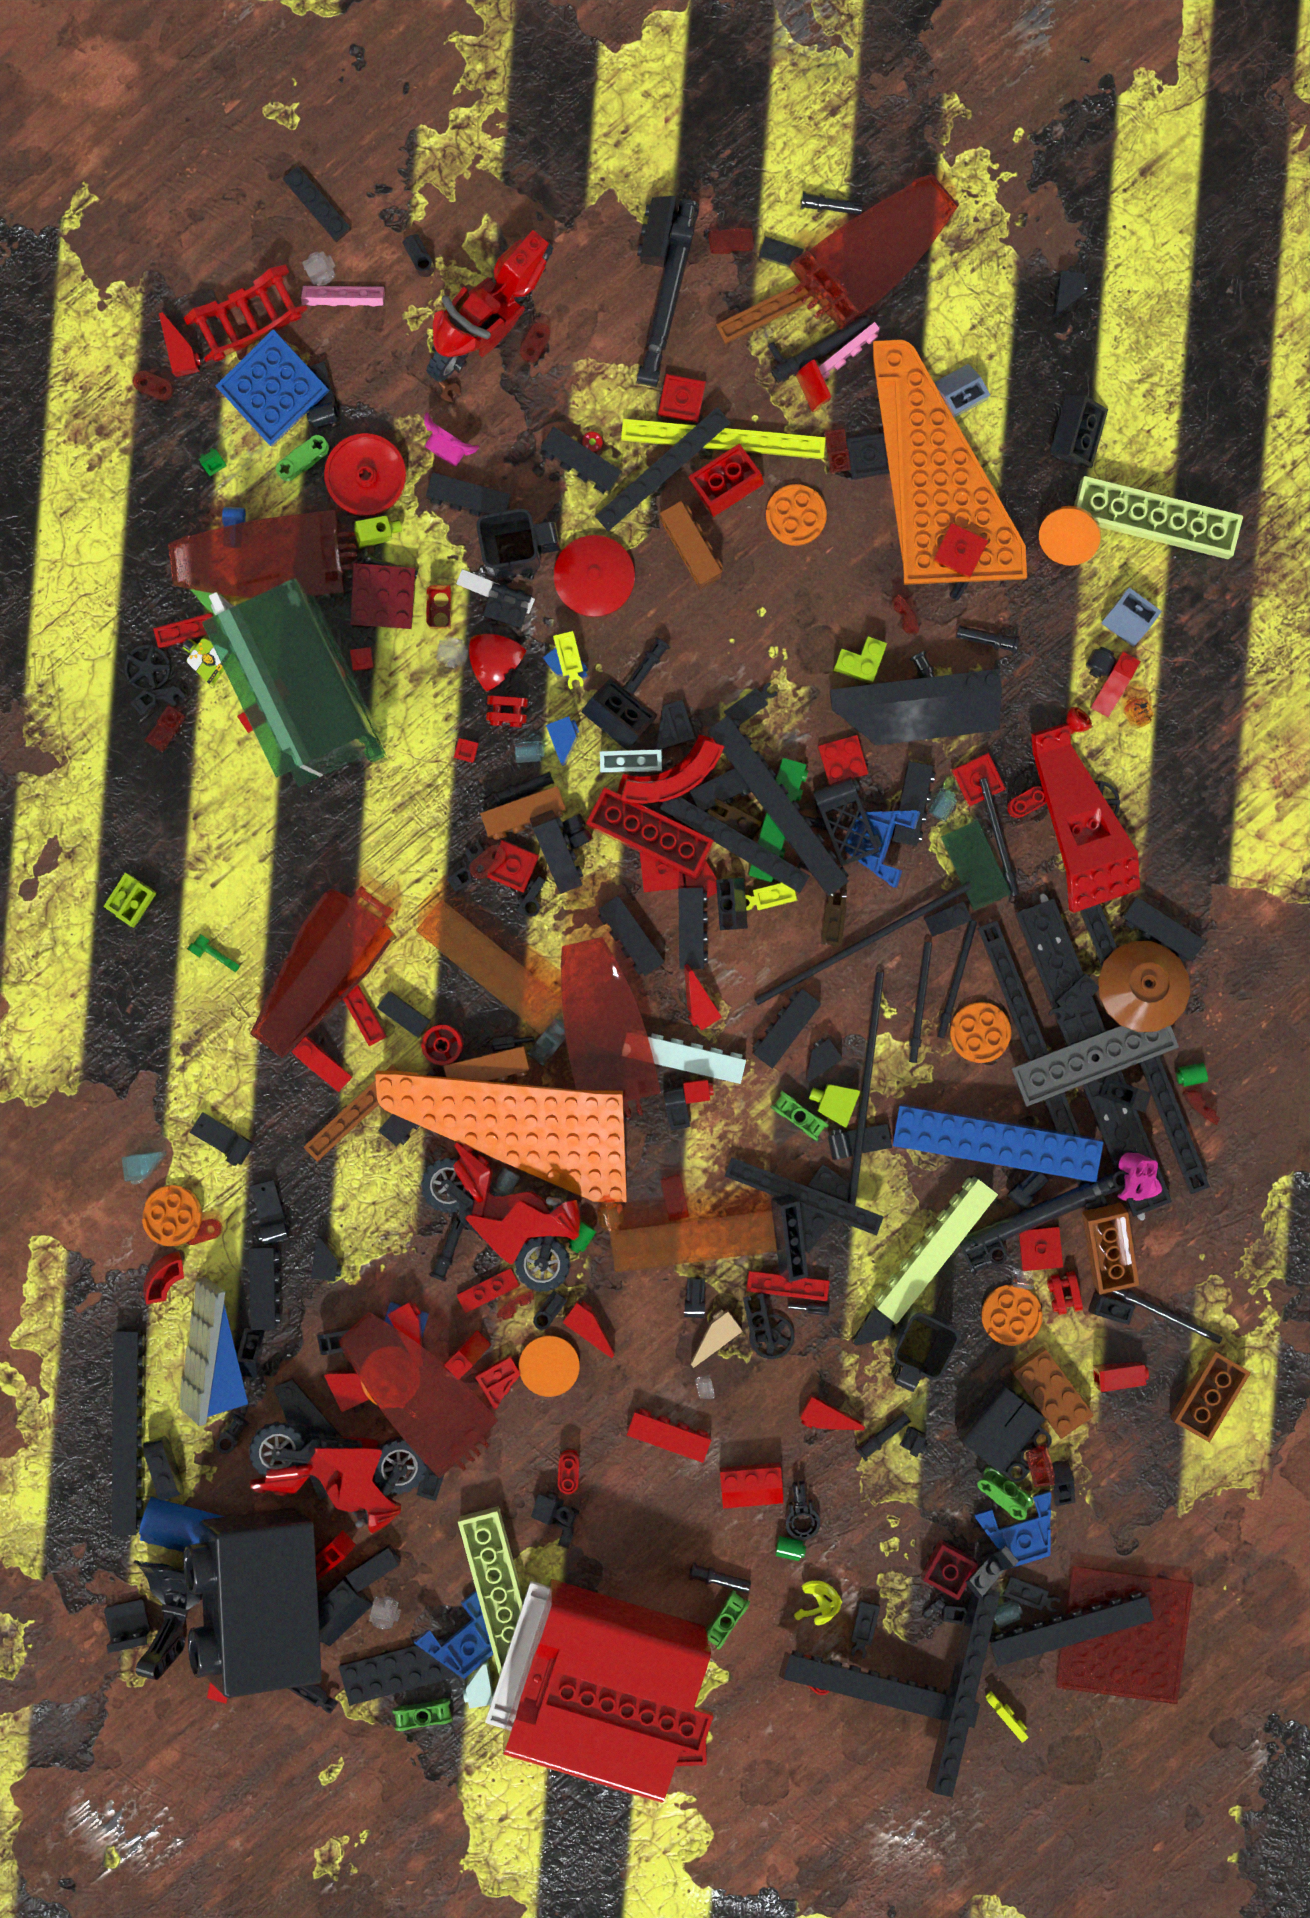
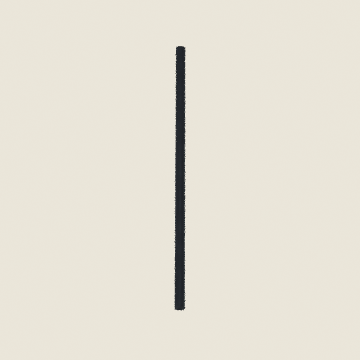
M968 881L759 995L754 998L757 1005L764 1003L972 889L971 884Z
M876 972L848 1203L856 1205L884 981V973Z

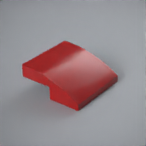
M814 359L802 367L796 375L812 413L820 410L822 404L829 402L832 397Z

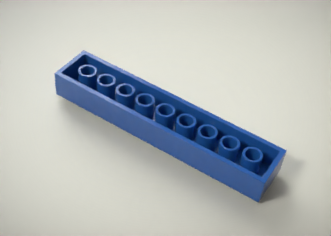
M900 1104L893 1146L1096 1182L1103 1141L1098 1138Z

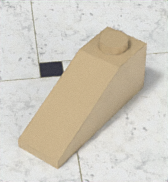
M728 1309L725 1311L720 1310L712 1316L714 1319L711 1321L691 1360L693 1368L743 1332L741 1326Z

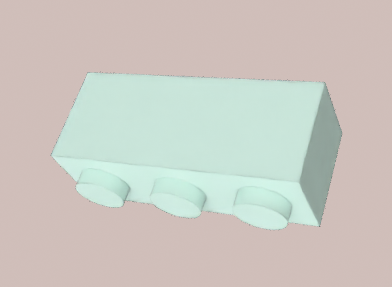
M661 750L600 752L601 773L662 771Z

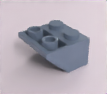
M969 364L934 382L954 418L987 401L990 397V393L982 378Z
M1129 587L1123 592L1101 624L1134 647L1162 611Z

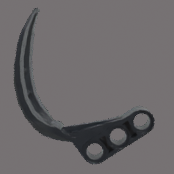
M135 1560L133 1563L145 1574L151 1592L162 1603V1611L164 1613V1622L149 1649L138 1661L136 1674L140 1677L158 1680L184 1650L183 1625L190 1608L202 1600V1594L193 1595L189 1592L184 1571L159 1562Z

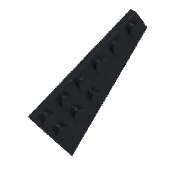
M294 1379L273 1387L288 1424L297 1429L302 1439L310 1433L318 1435L319 1433H324V1436L335 1437V1435H340L342 1437ZM310 1475L309 1477L318 1499L321 1500L328 1497L321 1481L316 1476Z

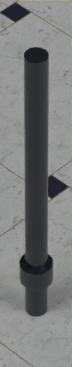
M987 777L981 778L979 782L1003 864V876L1005 881L1008 882L1011 896L1019 895L1015 880L1017 876L1015 870H1012Z
M974 920L969 921L944 1013H941L939 1021H941L937 1034V1037L945 1039L949 1023L951 1024L953 1019L952 1011L978 923Z
M924 942L913 1034L909 1041V1046H911L909 1062L917 1063L919 1047L922 1044L920 1036L932 942Z
M1121 1289L1112 1292L1130 1304H1137L1215 1343L1220 1344L1222 1341V1336L1137 1296L1135 1292L1129 1289L1127 1291Z

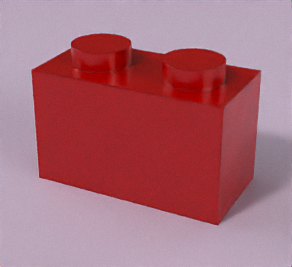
M707 1078L683 1081L686 1104L711 1101L710 1096L714 1095L712 1082H708Z

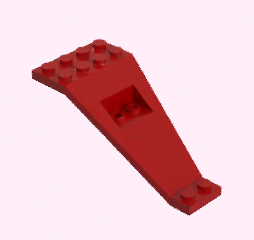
M1064 723L1031 734L1035 763L1066 870L1069 911L1075 913L1140 890L1138 851L1072 747L1070 725Z

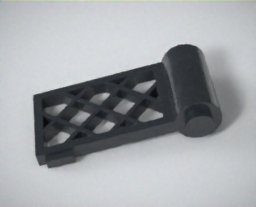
M851 777L813 791L841 866L880 852L879 848L882 847L879 836L873 835L857 791L860 790L858 782L856 779L852 780ZM857 802L858 810L856 815L845 812L849 803ZM832 810L840 812L837 822L828 820L826 812ZM843 814L854 818L849 829L839 825ZM856 820L865 823L866 827L863 834L852 830ZM837 827L848 831L843 842L835 839L834 834ZM867 831H868V834H869L870 838L867 837V836H865V834H866ZM850 833L861 837L857 847L846 843ZM863 839L871 841L874 849L867 852L859 848ZM844 846L855 850L852 858L843 859L841 853Z

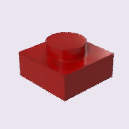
M370 647L350 650L353 671L374 668Z
M459 738L454 758L474 763L479 743Z

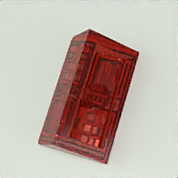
M1042 1444L1027 1451L1026 1458L1034 1487L1055 1485V1473L1047 1444Z

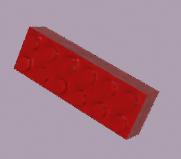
M605 787L603 788L586 822L589 828L696 880L698 879L715 844L714 840L638 803L623 801L620 799L621 795Z

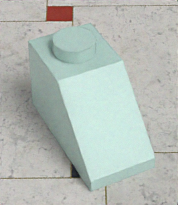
M488 1659L477 1668L468 1681L466 1690H463L465 1703L468 1702L469 1709L491 1705L494 1691Z

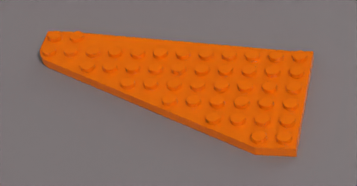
M904 340L873 341L874 370L903 563L904 585L1027 579L1026 545L916 349ZM951 523L988 540L970 578L933 561Z
M376 1071L377 1100L384 1110L463 1145L466 1144L472 1149L593 1202H627L623 1091L571 1090L417 1075L415 1072Z

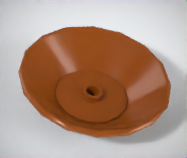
M1132 941L1116 948L1104 961L1098 978L1099 997L1107 1013L1121 1026L1137 1032H1157L1172 1025L1185 1011L1190 996L1189 975L1181 959L1169 948L1152 941ZM1145 981H1149L1151 986L1147 987Z

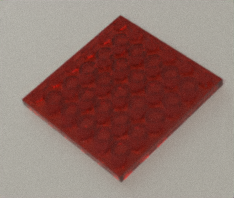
M1072 1566L1065 1615L1070 1614V1611L1073 1609L1090 1608L1091 1604L1098 1602L1104 1604L1110 1602L1111 1598H1124L1129 1596L1131 1592L1141 1591L1148 1597L1154 1621L1062 1647L1060 1649L1056 1688L1178 1704L1194 1583Z

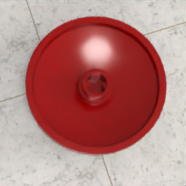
M362 433L345 438L333 448L326 461L324 477L330 496L343 510L358 516H374L389 510L397 503L405 489L407 473L400 452L391 442L378 435Z
M588 535L572 541L562 550L554 567V584L560 599L569 609L583 616L602 617L617 611L626 603L634 587L635 571L628 552L618 542L605 536Z

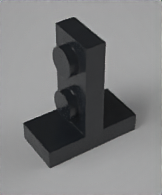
M1007 1546L983 1553L978 1558L981 1564L965 1583L978 1598L983 1597L1004 1570L1015 1567L1019 1561Z

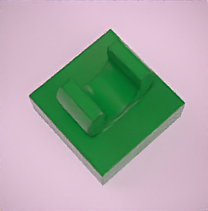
M210 448L211 452L206 455L202 453L199 461L209 476H212L227 465L216 449Z

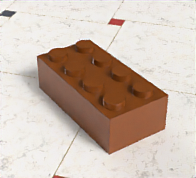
M682 501L662 511L660 513V521L699 590L721 578L723 566L718 558H713V549L708 540H703V531L698 522L693 523V514L687 504L683 505Z
M558 786L482 812L480 815L488 837L499 840L507 837V832L519 833L526 830L525 826L531 824L530 818L553 810L555 817L560 816L561 818L567 809Z
M526 1045L444 1066L446 1078L478 1081L494 1079L495 1082L505 1081L509 1075L513 1074L515 1078L528 1074L527 1071L531 1069Z
M1117 1203L1083 1211L1082 1218L1092 1280L1098 1293L1104 1294L1138 1286L1139 1280L1129 1215L1123 1204Z
M1043 1346L1010 1369L1060 1439H1063L1094 1416Z
M1211 1348L1171 1414L1170 1419L1210 1443L1251 1372Z

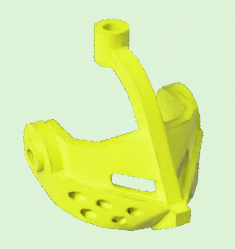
M809 1581L802 1585L805 1593L813 1594L816 1597L819 1607L809 1611L800 1609L794 1614L797 1620L822 1612L821 1616L814 1618L816 1625H822L830 1621L839 1612L842 1600L832 1586L823 1581ZM824 1595L828 1596L833 1602H829Z

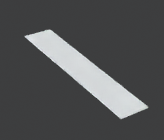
M462 569L456 583L457 585L486 597L490 596L496 599L498 597L497 592L491 591L492 585L495 582ZM505 595L503 601L514 604L516 598ZM532 598L530 603L522 601L521 607L527 608L528 614L535 599Z

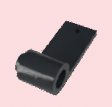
M322 362L308 366L330 390L318 403L309 409L307 413L309 424H313L316 428L338 422L339 413L326 363Z
M204 1112L201 1113L189 1132L223 1152L227 1157L226 1161L233 1166L237 1164L242 1165L254 1146L251 1140Z
M888 1124L865 1128L862 1153L892 1148ZM836 1129L831 1131V1135L827 1137L832 1160L854 1155L857 1130L843 1132V1129Z
M274 1179L250 1185L261 1223L260 1230L257 1231L259 1241L263 1242L264 1245L288 1240L289 1231Z

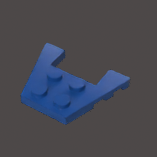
M920 811L865 812L873 835L879 836L882 847L879 848L880 852L860 859L858 862L869 868L890 886L897 888L902 870L884 865L883 862L895 824L915 829ZM856 820L852 830L863 834L866 827L865 823ZM867 831L866 834H865V836H867V837L870 838V836H869V834H868V831ZM850 833L847 844L857 847L861 837ZM863 839L859 849L867 852L874 849L871 841ZM846 846L845 852L853 856L855 850Z
M1050 1490L1032 1495L1038 1516L998 1528L992 1509L974 1514L996 1547L1007 1546L1019 1561L1015 1567L1050 1556Z
M473 1591L461 1601V1604L472 1620L441 1646L430 1630H426L413 1641L418 1647L464 1679L493 1655L477 1591Z

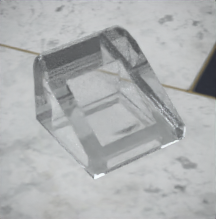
M1013 1269L1011 1276L1012 1286L1034 1289L1033 1273L1031 1271Z
M708 1375L695 1379L699 1397L713 1399L715 1394L711 1376Z

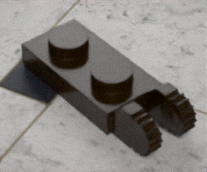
M716 797L714 802L718 806L725 808L724 813L721 815L716 810L710 808L707 813L753 840L763 822Z
M842 890L840 894V905H833L835 892L828 896L821 944L842 946L847 908L845 906L847 890Z

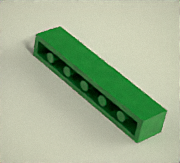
M782 758L776 782L778 785H784L789 792L786 796L791 802L793 800L800 802L803 790L799 788L801 782L806 781L809 770L805 769L806 764ZM766 812L757 844L783 859L786 848L782 846L786 838ZM751 865L748 876L772 882L773 877Z

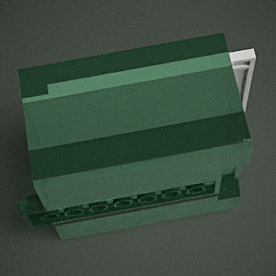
M297 579L289 580L236 606H233L217 592L209 595L212 602L211 608L216 616L203 621L202 624L276 778L291 771L297 786L301 787L364 756L367 757L368 761L374 762L377 765L389 760L383 748L385 743L316 598L312 594L306 596L301 583Z

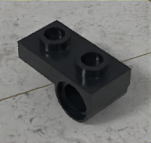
M538 877L537 880L535 878L532 879L527 887L530 891L526 897L522 895L516 904L519 907L517 909L518 912L529 917H535L539 914L541 906L535 898L547 881L541 877ZM529 902H534L537 906V910L532 914L526 911V904Z
M683 1087L663 1090L670 1130L691 1127Z
M908 1426L899 1445L909 1450L911 1455L918 1457L919 1453L923 1454L927 1447L926 1434Z

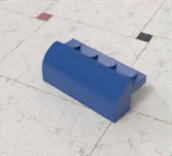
M150 1497L140 1525V1541L184 1552L188 1544L199 1543L200 1521L223 1516Z

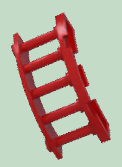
M286 264L268 269L263 275L253 281V287L245 290V288L239 289L227 296L229 300L220 304L214 301L193 308L184 317L187 325L193 323L199 325L211 349V352L204 358L206 362L211 360L215 362L221 361L226 355L263 339L273 329L278 331L290 322H295L302 318L301 314L308 308L306 305L295 308L283 283V277L289 273ZM272 285L276 286L288 310L280 318L267 294V289ZM255 296L261 298L272 320L271 324L261 330L247 305L249 303L248 300ZM236 306L241 309L253 333L240 340L226 315L228 310ZM216 316L220 319L231 344L222 347L218 346L206 322L208 318Z
M699 734L693 748L677 765L662 773L649 776L622 774L616 793L621 794L620 799L623 801L641 804L664 802L679 797L703 781L704 777L715 767L722 754L724 745L715 743L711 737Z

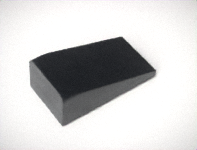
M1094 1293L1088 1312L1129 1325L1135 1305Z

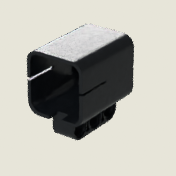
M525 509L501 512L502 517L499 512L483 515L476 524L482 560L488 574L493 578H503L537 571L541 564L540 554L560 550L555 522L534 525L531 514ZM531 530L534 545L533 557L510 562V564H500L496 536Z
M913 1303L896 1324L888 1340V1348L896 1360L890 1374L894 1384L914 1392L922 1376L931 1380H937L942 1377L951 1360L950 1355L953 1356L960 1340L958 1331L948 1319L918 1304ZM914 1319L939 1331L924 1363L898 1351L906 1336L905 1333L908 1332Z
M998 1379L957 1430L956 1435L961 1442L1000 1473L1005 1474L1015 1482H1019L1031 1471L1030 1466L1036 1464L1041 1458H1038L1040 1449L1034 1451L1038 1461L1034 1462L1033 1459V1463L1029 1465L1030 1459L1029 1461L1025 1459L1024 1453L1044 1444L1046 1445L1045 1450L1048 1449L1052 1443V1438L1040 1426L1046 1420L1043 1414L1019 1394L1015 1395L1016 1392ZM1039 1435H1046V1440L1043 1443H1037L1036 1439ZM1013 1467H1021V1471L1019 1474H1011V1470Z

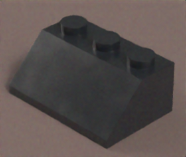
M676 196L652 197L651 204L647 203L645 216H648L647 224L643 223L641 236H644L643 244L639 243L637 256H641L640 263L665 267L676 210Z
M1066 395L1050 454L1062 461L1092 468L1108 409L1087 396Z
M611 678L590 698L581 711L589 720L627 751L657 718L656 715Z
M346 1575L318 1601L320 1642L329 1647L374 1604L362 1591L356 1593Z

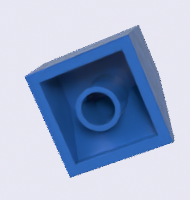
M569 716L546 725L562 766L567 764L578 739L576 734L580 733L575 719L571 721Z

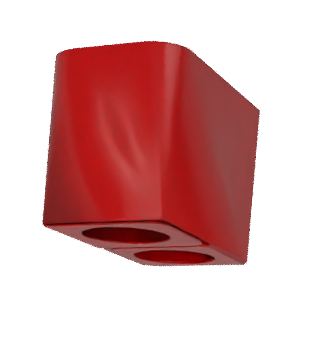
M431 585L427 588L426 622L430 629H451L450 585ZM438 593H444L448 597V603L443 607H439L434 603V597ZM444 613L448 617L446 626L438 627L435 625L434 617L436 614Z

